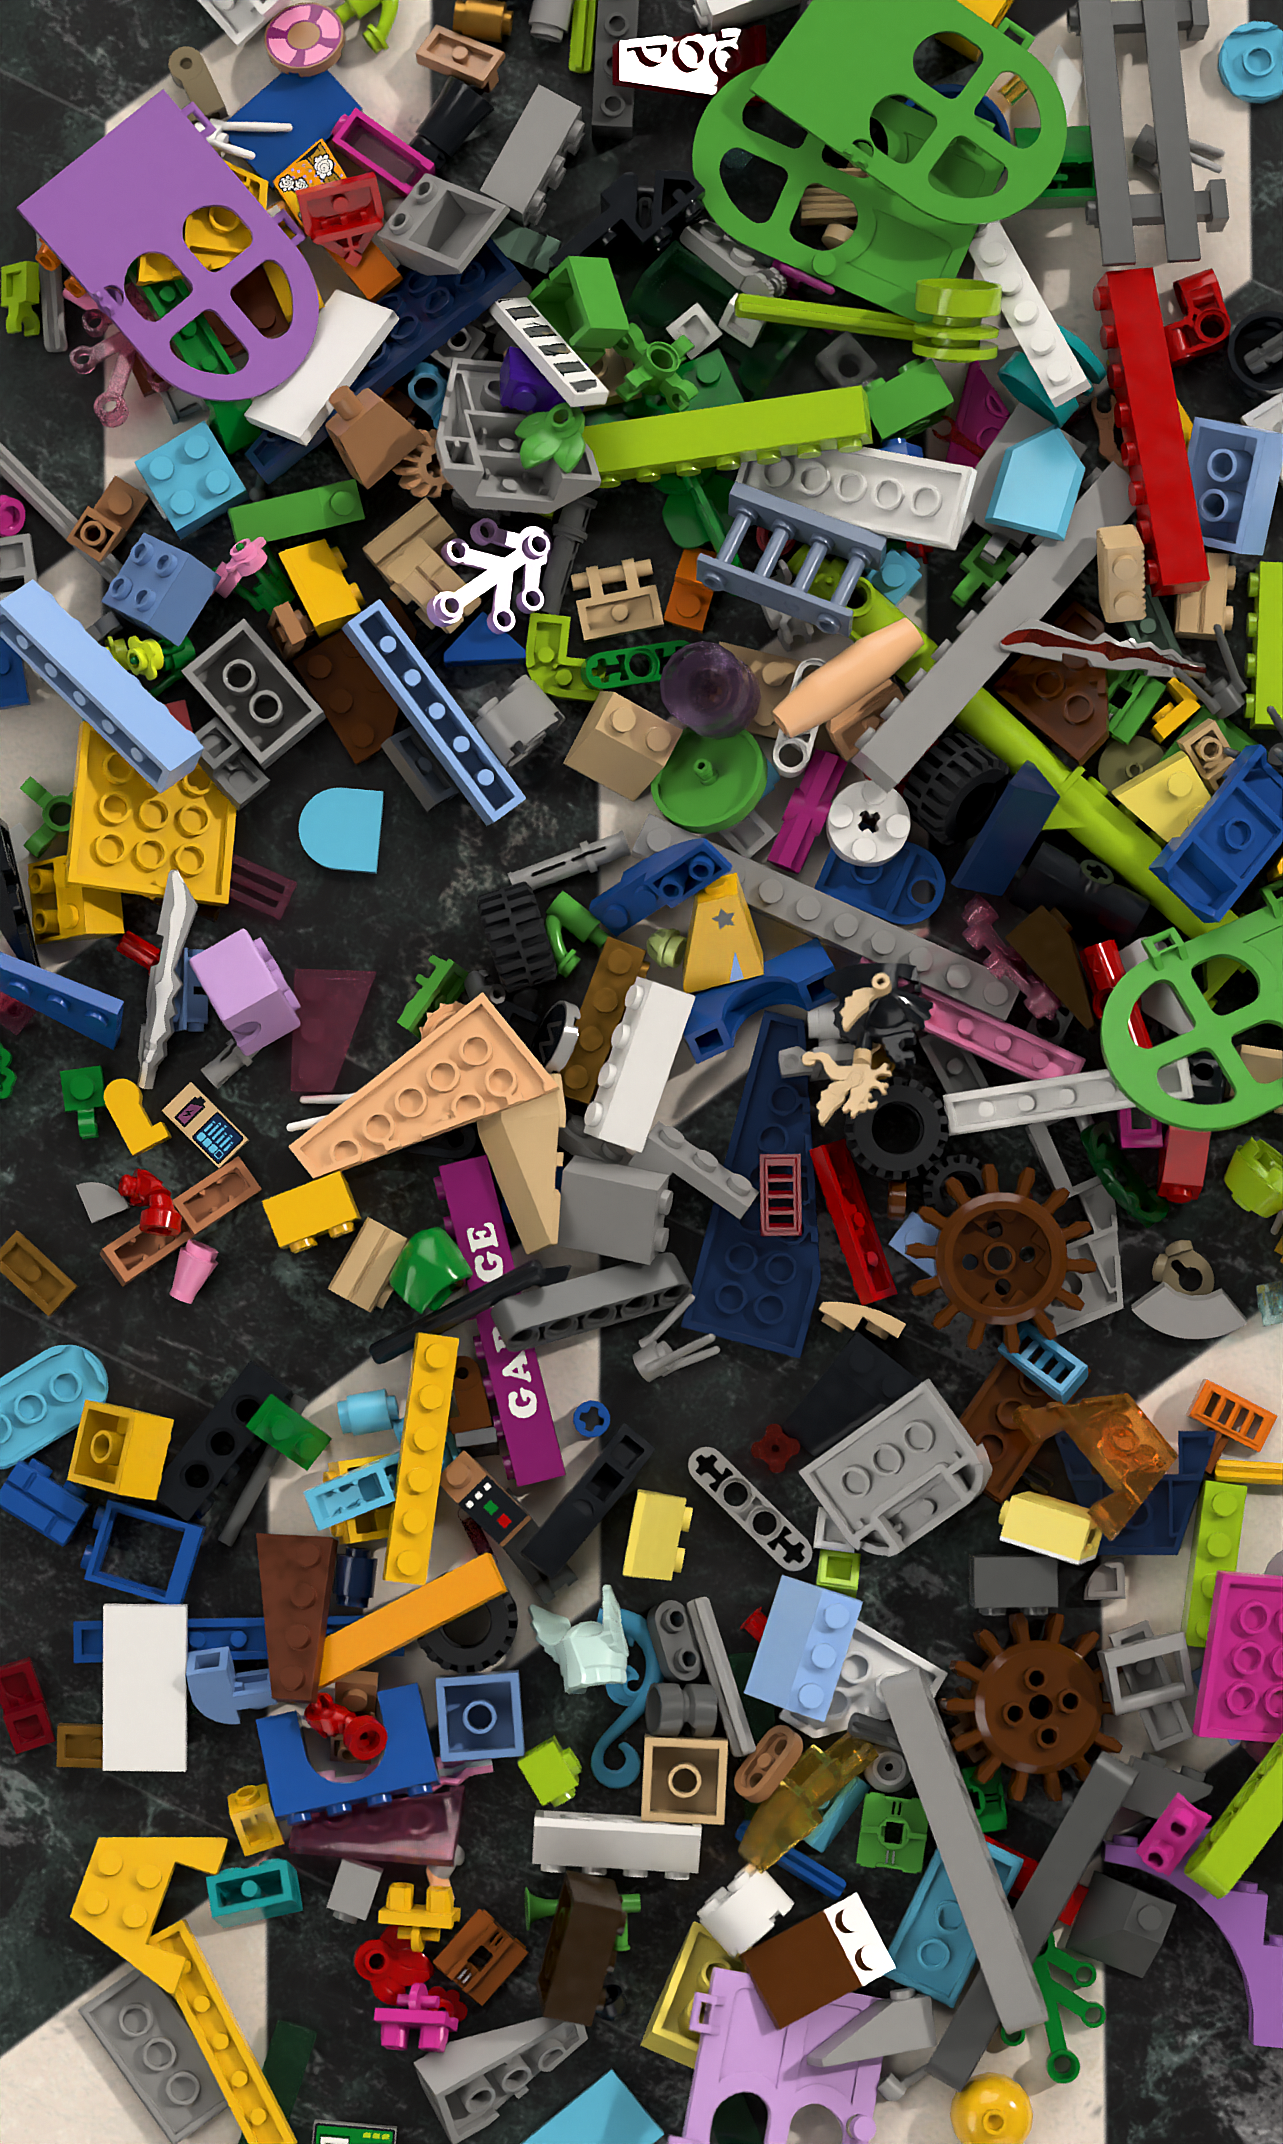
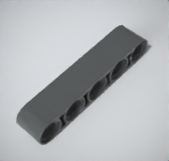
M667 1252L657 1254L650 1265L629 1262L507 1297L496 1303L490 1314L506 1349L517 1352L677 1306L692 1293V1286L676 1255Z

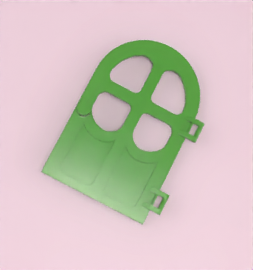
M813 0L749 90L843 156L852 166L860 168L919 211L937 220L952 224H989L1004 220L1021 212L1031 205L1049 186L1060 166L1065 151L1067 119L1062 96L1047 69L1036 57L1027 51L1036 38L1007 17L1004 18L996 29L957 0ZM1007 29H1010L1024 39L1021 45L1004 34ZM941 33L960 35L976 46L983 56L982 64L960 95L954 99L944 97L924 83L916 75L913 67V56L917 47L929 37ZM1005 72L1017 75L1024 82L1037 106L1041 126L1040 134L1036 142L1028 148L1020 149L1013 146L978 121L974 115L975 108L997 77ZM904 96L933 115L937 121L935 130L910 163L901 164L895 162L877 149L871 139L869 128L872 111L880 101L887 97ZM960 137L968 140L1002 164L1007 170L1008 177L1004 187L993 195L980 198H958L933 189L928 182V175L950 143ZM858 140L867 141V142H869V144L872 146L873 151H872L871 147H870L868 144L864 143V142H857V143H855V144H853V143L856 142V141H858Z
M768 63L753 67L739 74L723 86L712 98L699 121L692 152L694 177L705 189V197L702 198V203L717 225L736 241L909 320L916 323L932 320L933 315L925 314L915 309L916 282L928 278H956L979 225H958L937 220L919 211L871 176L858 178L827 165L822 159V151L825 144L809 132L802 146L793 149L748 129L743 122V109L748 101L756 96L749 91L750 87ZM890 97L880 101L871 114V117L879 122L884 129L888 145L887 156L901 164L910 163L915 158L937 126V121L934 117ZM975 115L978 121L993 130L994 123ZM958 137L950 143L930 171L928 182L933 189L949 196L980 198L993 195L1005 167L968 140ZM731 149H742L782 167L787 172L788 178L771 218L765 223L753 222L742 214L732 203L723 186L719 170L720 162L723 156ZM810 184H820L846 196L853 202L856 208L858 221L856 229L852 236L839 247L825 251L816 250L796 241L790 234L791 221L805 189Z
M1283 879L1259 889L1262 898L1267 904L1266 907L1185 943L1175 927L1142 940L1141 945L1149 959L1129 970L1111 992L1103 1010L1100 1026V1042L1104 1061L1112 1079L1122 1093L1137 1108L1154 1119L1184 1130L1199 1132L1222 1131L1245 1124L1283 1106V1077L1267 1084L1256 1082L1231 1042L1233 1036L1263 1023H1270L1283 1028V897L1276 899L1272 893L1283 887ZM1169 938L1172 946L1158 951L1154 944ZM1219 957L1229 958L1244 965L1255 976L1259 989L1258 997L1253 1003L1224 1016H1219L1211 1010L1191 975V971L1195 966ZM1157 983H1166L1176 993L1191 1018L1194 1029L1156 1047L1144 1049L1135 1044L1130 1037L1128 1031L1130 1014L1138 998L1148 988ZM1199 1051H1208L1215 1058L1233 1088L1235 1096L1227 1103L1216 1105H1199L1181 1101L1171 1097L1161 1089L1157 1081V1071Z

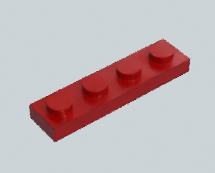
M846 1139L809 1150L814 1164V1171L818 1176L826 1199L827 1209L832 1217L840 1241V1248L847 1261L853 1279V1286L858 1294L861 1306L898 1294L850 1151L847 1149Z

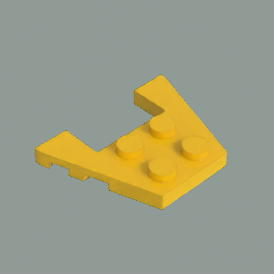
M224 160L266 210L268 181ZM206 207L196 210L185 219L183 224L182 237L185 244L210 272H218L251 245V234L246 226L233 212L222 207ZM148 253L138 257L136 285L138 286L185 278L175 265L161 254Z
M99 1837L70 1917L158 1984L167 1993L175 1996L187 1963V1958L147 1945L176 1864L213 1876L218 1875L230 1841L223 1837Z

